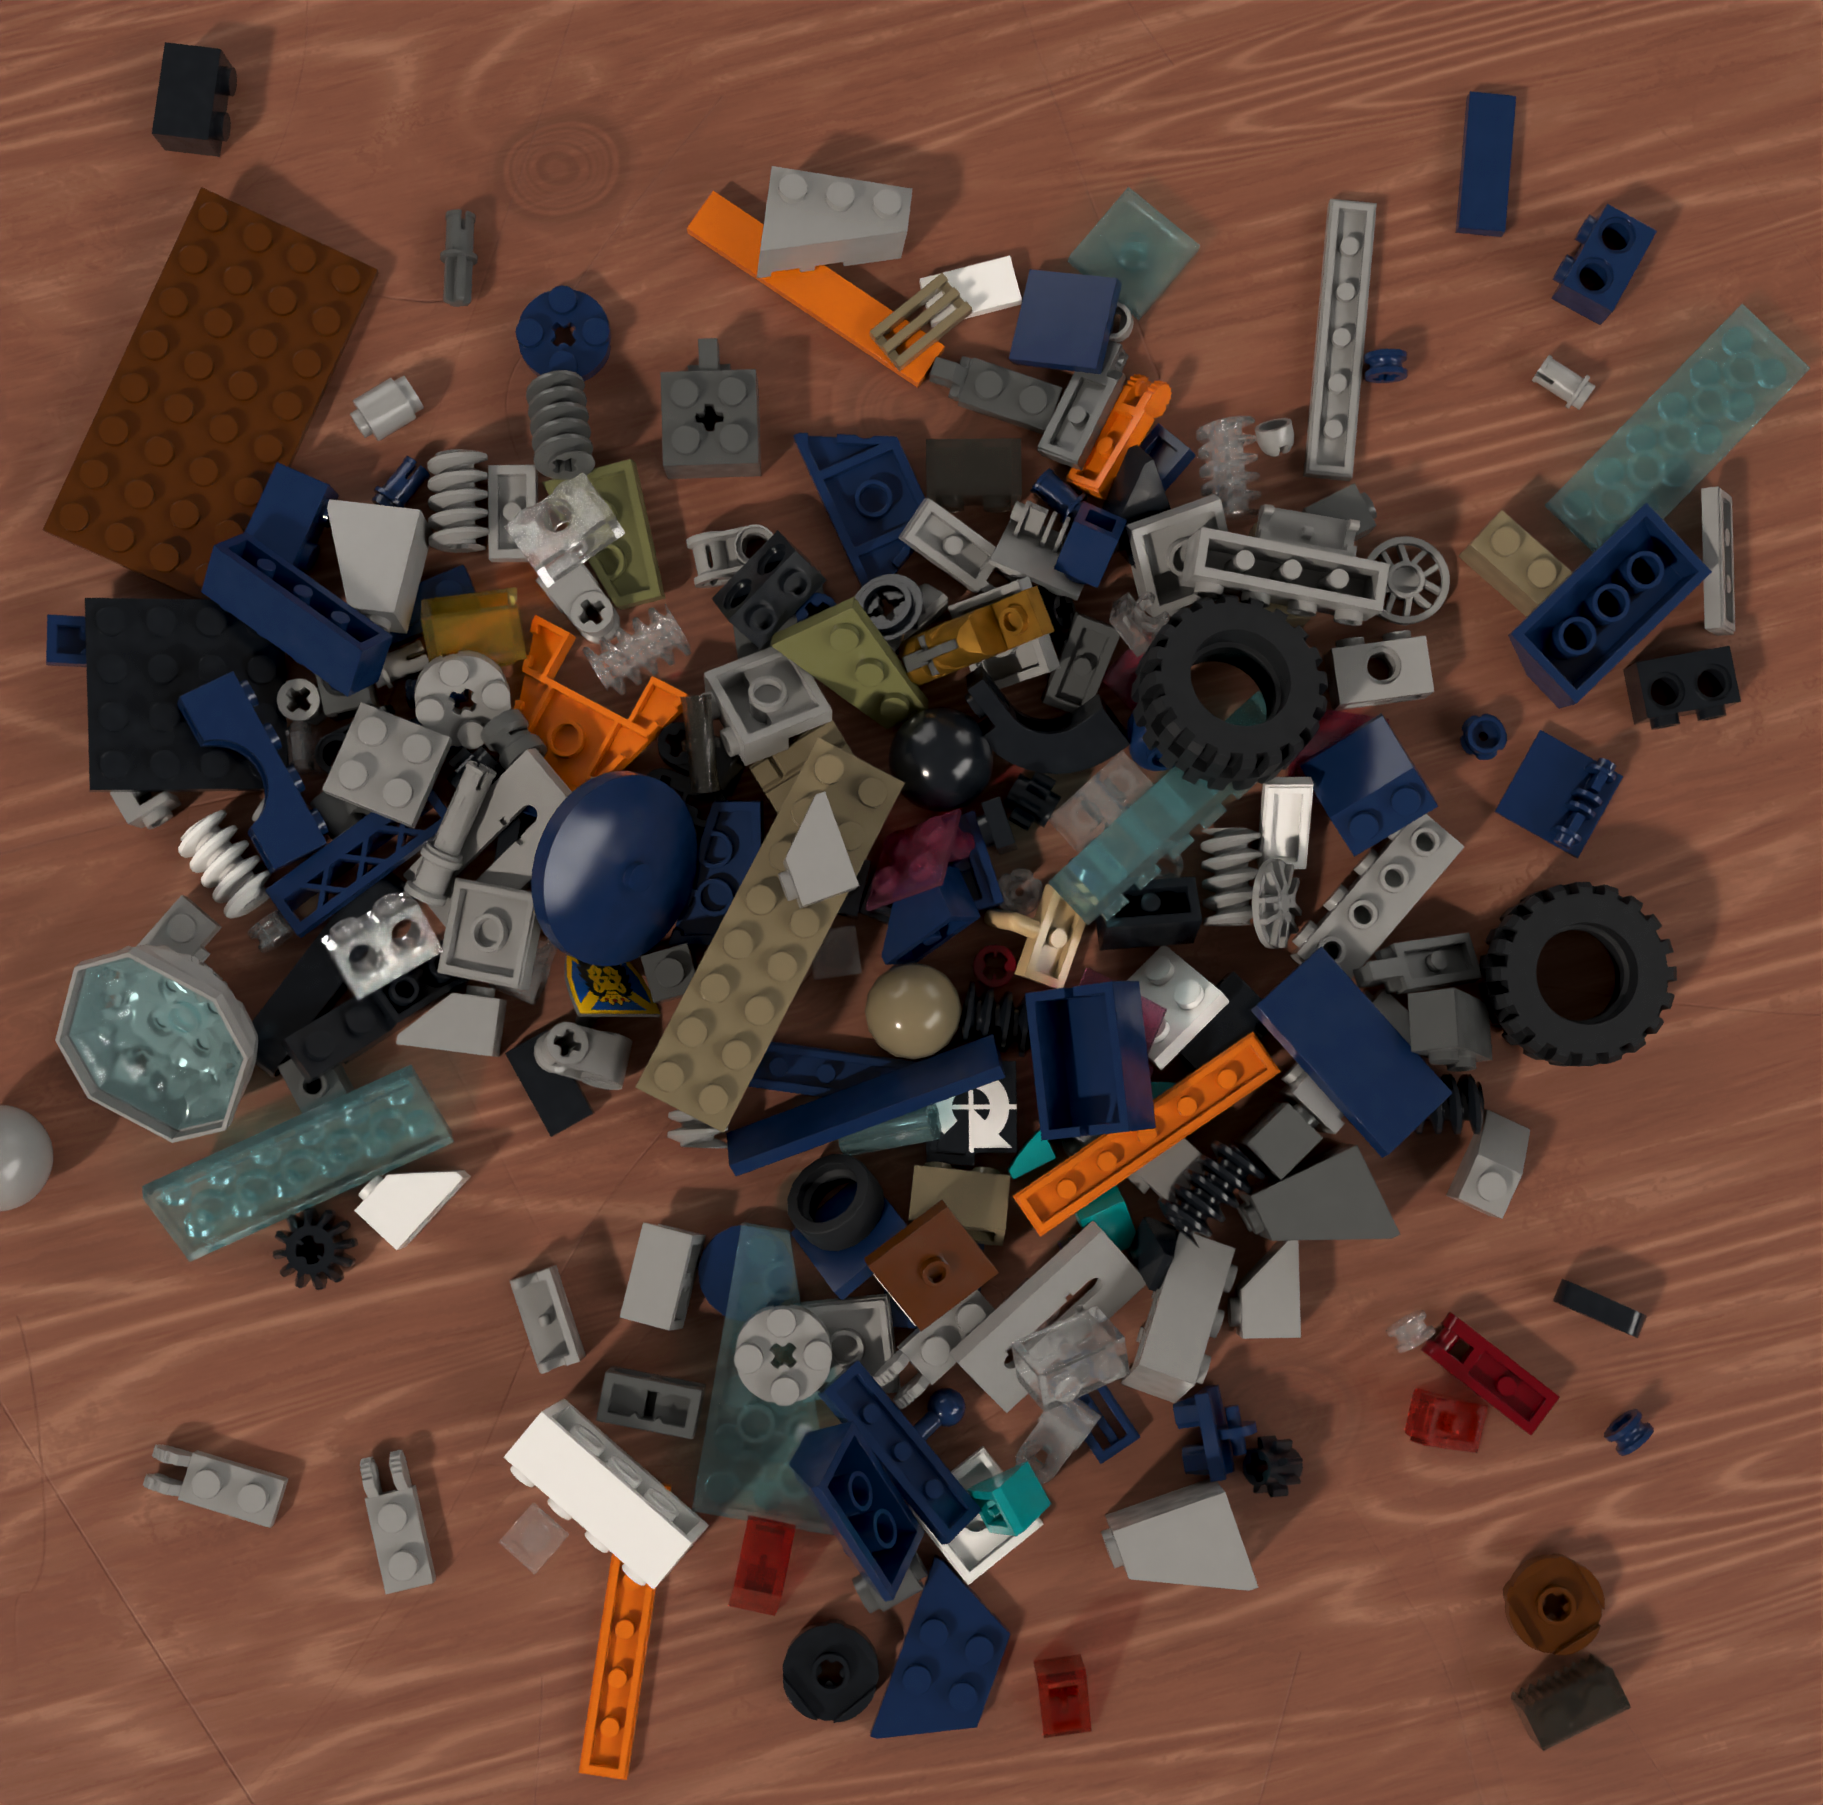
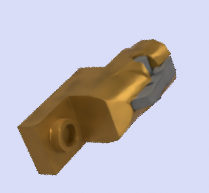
M1034 586L904 640L898 648L900 659L902 658L910 681L921 685L1052 633L1054 628L1037 586Z

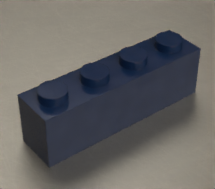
M247 532L213 546L201 590L203 594L219 604L223 610L231 613L251 627L258 635L269 640L290 655L297 663L304 665L329 683L333 689L347 697L379 681L393 638L390 633Z

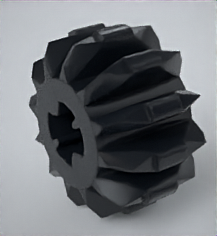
M315 1207L306 1208L303 1215L304 1221L296 1214L290 1215L286 1219L292 1232L287 1230L276 1232L275 1238L285 1243L286 1248L273 1251V1257L275 1259L287 1257L289 1263L282 1267L280 1274L286 1277L298 1271L295 1279V1286L298 1288L305 1287L311 1279L316 1290L324 1289L327 1285V1276L330 1280L338 1283L344 1279L343 1271L339 1265L351 1267L356 1262L355 1258L344 1253V1249L357 1246V1239L349 1238L344 1240L341 1235L350 1228L351 1224L348 1220H345L333 1226L336 1212L332 1209L325 1210L319 1218ZM314 1241L318 1244L323 1243L324 1253L317 1256L314 1253L308 1254L307 1244Z

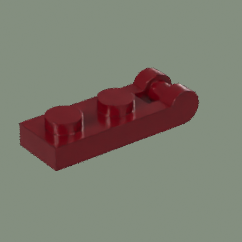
M1449 1312L1441 1322L1444 1328L1434 1341L1428 1339L1421 1348V1351L1520 1429L1532 1435L1560 1397L1465 1322ZM1459 1339L1470 1346L1460 1361L1449 1354Z

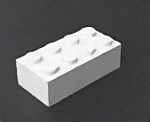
M562 1399L541 1411L504 1456L512 1464L510 1470L520 1482L528 1487L536 1485L549 1497L547 1503L555 1513L566 1520L573 1518L587 1530L584 1534L586 1539L601 1552H612L624 1563L622 1569L625 1574L641 1586H645L647 1583L652 1589H655L709 1526L566 1399Z

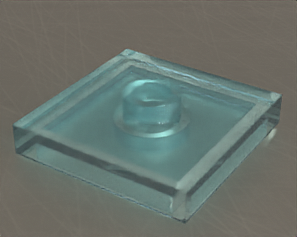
M1128 187L1071 253L1068 263L1083 275L1118 278L1122 284L1118 302L1127 306L1131 314L1140 321L1196 255L1200 245Z

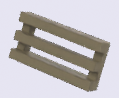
M941 273L870 331V337L900 372L972 313V307L967 301H963L958 290L955 287L952 288L948 283L947 277ZM940 291L944 294L888 341L886 340L885 336ZM950 304L955 307V311L902 354L899 355L895 350Z

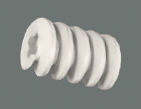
M219 810L196 822L183 834L178 852L184 858L193 857L190 861L191 870L195 873L204 872L201 877L202 885L206 888L216 887L212 893V898L217 903L228 902L224 908V914L232 919L248 914L270 898L265 891L264 885L272 874L269 871L258 874L253 873L252 870L261 859L258 855L246 859L241 857L249 843L247 840L234 844L230 842L238 828L236 825H231L221 829L218 825L227 813L225 810Z

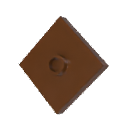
M943 1200L939 1201L864 1258L869 1269L921 1332L999 1273L991 1260Z

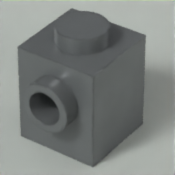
M292 1059L277 1066L304 1118L319 1115L322 1121L328 1120L347 1110L349 1107L345 1101L357 1095L342 1064L308 1084Z

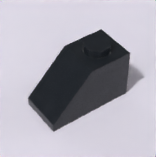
M1138 445L1128 449L1101 508L1126 519L1125 525L1171 509L1154 460ZM1125 526L1113 555L1119 552L1132 566L1135 562Z

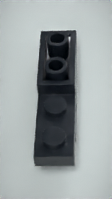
M443 940L373 981L363 992L283 1040L281 1045L308 1084L342 1063L347 1064L471 980L437 972Z

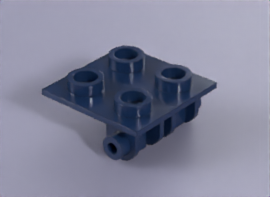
M1539 730L1494 812L1571 856L1578 858L1623 776L1614 771L1617 766L1613 762L1605 758H1599L1598 761H1595L1546 732Z

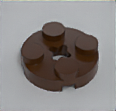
M1562 1554L1539 1555L1527 1560L1516 1569L1511 1579L1503 1588L1505 1614L1511 1629L1526 1645L1537 1651L1562 1656L1570 1655L1588 1646L1600 1630L1601 1625H1599L1602 1617V1609L1605 1610V1598L1602 1588L1596 1577L1586 1567ZM1550 1593H1553L1555 1596L1564 1594L1566 1598L1561 1604L1563 1613L1560 1616L1556 1617L1552 1612H1543V1606L1546 1604L1545 1598Z

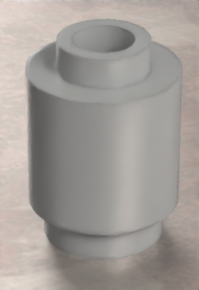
M403 375L395 381L390 377L352 400L356 410L351 412L350 416L364 438L373 434L379 442L415 420V413L424 409V406L411 384Z

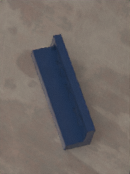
M432 788L420 817L434 808L441 819L426 830L411 829L409 826L371 812L265 891L297 936L302 938L418 853L427 841H433L447 808ZM398 835L395 853L387 859L370 857L371 853ZM407 836L415 837L406 844ZM359 863L357 879L347 888L330 886L333 881ZM368 865H376V867L367 872ZM320 892L317 910L301 921L294 910ZM329 893L338 894L328 901Z

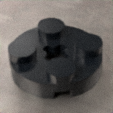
M839 1619L817 1622L800 1631L788 1646L782 1666L783 1687L789 1701L802 1715L816 1721L817 1719L824 1721L833 1720V1723L845 1722L856 1717L872 1701L879 1679L878 1656L873 1644L858 1628L848 1625ZM824 1660H828L831 1663L839 1661L843 1665L839 1671L842 1677L841 1681L835 1683L830 1678L824 1682L818 1677L822 1672L820 1663Z

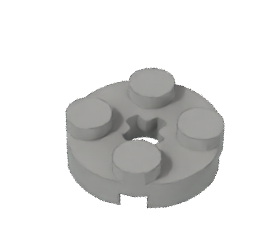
M458 651V654H449L445 657L441 655L432 659L423 668L416 681L415 712L418 721L423 727L450 737L453 741L452 746H464L468 749H476L482 746L484 742L480 734L486 724L495 716L511 709L510 687L501 667L489 657L475 651ZM465 688L472 691L471 700L475 703L473 706H465L462 709L454 707L455 700L450 697L453 691L459 694Z
M790 1304V1306L779 1305L775 1307L772 1305L758 1310L744 1323L738 1334L734 1362L741 1381L751 1393L767 1402H774L779 1406H789L810 1397L824 1384L830 1372L833 1351L828 1330L817 1315L798 1305ZM790 1342L795 1346L792 1353L795 1362L790 1365L785 1362L777 1365L773 1362L775 1353L771 1347L776 1343L784 1347Z

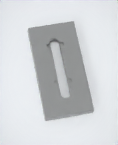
M536 748L527 749L489 787L460 851V854L463 855V865L460 870L454 871L444 893L447 897L445 905L439 907L427 904L445 927L455 878L528 805L536 809V821L476 881L525 891L531 886L534 857L542 833L556 809L572 793ZM423 856L403 874L407 881L413 880Z
M1092 1221L949 1353L964 1371L1008 1413L1136 1295L1146 1283L1140 1272L1106 1233ZM1097 1278L1096 1284L1010 1363H1004L1009 1355L1007 1351L1010 1348L1016 1349L1067 1302L1065 1298L1070 1293L1073 1296L1088 1281Z

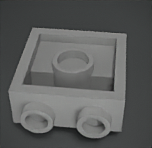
M1213 494L1125 525L1135 562L1131 569L1140 605L1153 618H1168L1181 608L1204 598L1195 595L1194 588L1181 586L1188 538L1201 527L1228 532L1222 502L1218 496Z
M773 647L704 672L705 693L700 694L703 710L710 721L720 720L724 729L720 730V737L726 752L730 757L739 754L745 766L789 749L790 737L832 721V709L813 676Z

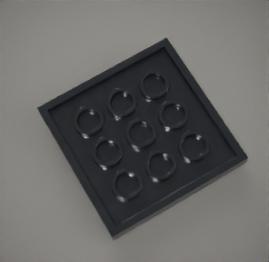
M85 598L89 792L264 791L263 782L258 770L245 756L225 747H200L177 705L180 696L234 671L239 682L246 679L251 685L259 702V705L254 707V710L262 725L270 722L282 744V748L277 750L285 767H288L287 717L281 713L277 704L278 692L282 685L286 683L285 652L258 635L255 630L231 613L223 610L213 600Z

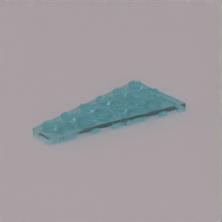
M742 1222L692 1511L834 1535L789 1466L805 1434L820 1429L815 1393L789 1406H779L774 1402H767L755 1396L746 1388L735 1366L734 1356L738 1334L744 1323L755 1312L774 1305L773 1307L779 1305L790 1306V1304L801 1306L790 1230ZM790 1342L784 1347L777 1343L771 1347L775 1353L773 1362L777 1365L783 1362L790 1365L795 1362L792 1356L795 1346Z

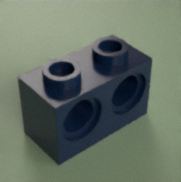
M1609 204L1604 207L1596 218L1589 214L1574 239L1581 243L1574 258L1567 254L1553 276L1552 280L1559 283L1551 299L1601 325L1615 309L1657 230ZM1602 235H1609L1615 238L1619 244V250L1607 248L1602 241ZM1588 275L1592 277L1597 283L1598 290L1591 291L1586 289L1581 284L1579 276Z

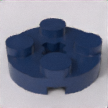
M556 286L551 291L544 292L534 298L522 312L519 323L516 326L515 333L520 353L527 366L537 376L551 371L568 370L576 372L586 381L603 368L610 355L612 336L605 311L591 296L584 292L573 290L568 286ZM570 326L575 329L572 333L575 340L573 345L569 346L563 342L557 347L553 344L556 339L554 332L559 327L565 329Z

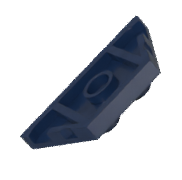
M808 433L793 435L794 442L860 586H864L876 577L896 574L915 551L898 537L925 499L897 436L860 438L857 435L837 434V437L809 436Z
M934 1555L928 1576L924 1582V1589L920 1593L870 1731V1736L880 1739L977 1728L1011 1634L1010 1630L994 1613L988 1610L975 1592L963 1583L941 1556Z

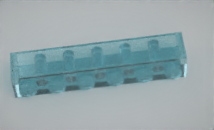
M1258 690L1228 717L1225 722L1240 726L1264 723L1266 721V704L1262 693ZM1175 766L1064 866L1048 883L1087 925L1100 914L1108 921L1129 902L1123 895L1129 887L1135 884L1142 890L1162 871L1155 863L1166 853L1174 860L1195 841L1189 834L1195 826L1200 823L1205 829L1209 828L1227 811L1221 802L1231 793L1239 800L1250 789L1236 791L1233 789L1232 783H1229L1223 791L1209 789L1207 787L1208 781L1199 779L1196 784H1192L1182 779L1184 772Z

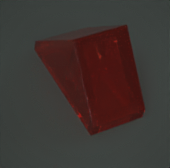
M748 1515L728 1606L772 1616L776 1615L783 1594L796 1525Z
M1081 1654L1033 1661L1044 1738L1091 1732L1087 1675Z

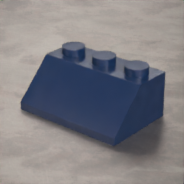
M854 1421L807 1432L789 1463L790 1468L861 1576L885 1602L894 1600L924 1536L923 1528Z

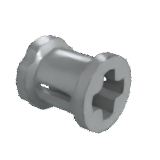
M299 678L289 680L282 685L278 692L277 704L285 717L302 727L318 726L325 721L327 716L324 713L318 687L306 679ZM301 695L307 697L308 702L311 704L307 711L300 709V705L296 702Z

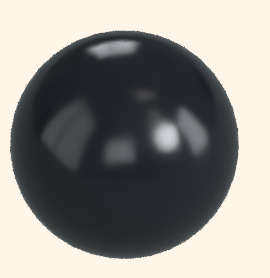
M947 707L926 709L908 718L896 732L889 750L891 776L905 783L900 793L912 804L933 812H949L973 802L987 786L993 770V750L990 749L984 737L985 732L982 726L968 714Z

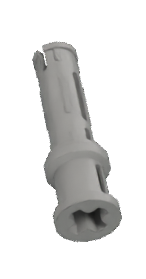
M467 761L465 771L434 840L427 841L422 846L420 853L423 858L413 880L407 881L404 886V890L410 896L421 902L433 906H444L447 900L444 893L454 871L460 870L463 865V855L460 854V851L492 780L497 775L493 769L481 763L479 767H476L477 762Z

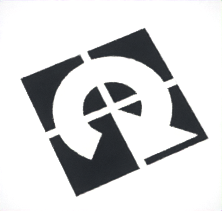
M1002 1061L1005 1078L926 1107V1153L928 1141L930 1143L933 1106L939 1112L937 1153H965L966 1147L971 1153H1017L1016 1061Z

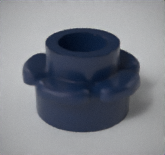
M1483 714L1481 717L1474 715L1468 718L1462 725L1461 746L1467 754H1474L1479 760L1494 758L1497 755V751L1502 750L1506 745L1507 733L1501 721L1494 715ZM1483 732L1487 735L1486 741L1479 739L1480 733Z

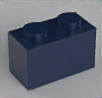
M277 462L245 532L302 572L305 570L310 571L319 556L320 545L317 543L324 527H331L327 510L329 499L337 500L339 495L329 484Z

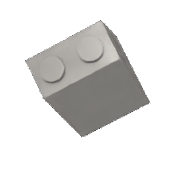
M1209 1478L1105 1515L1109 1529L1101 1531V1535L1114 1569L1123 1566L1128 1578L1131 1580L1246 1591L1259 1588L1226 1492L1217 1481L1211 1482Z

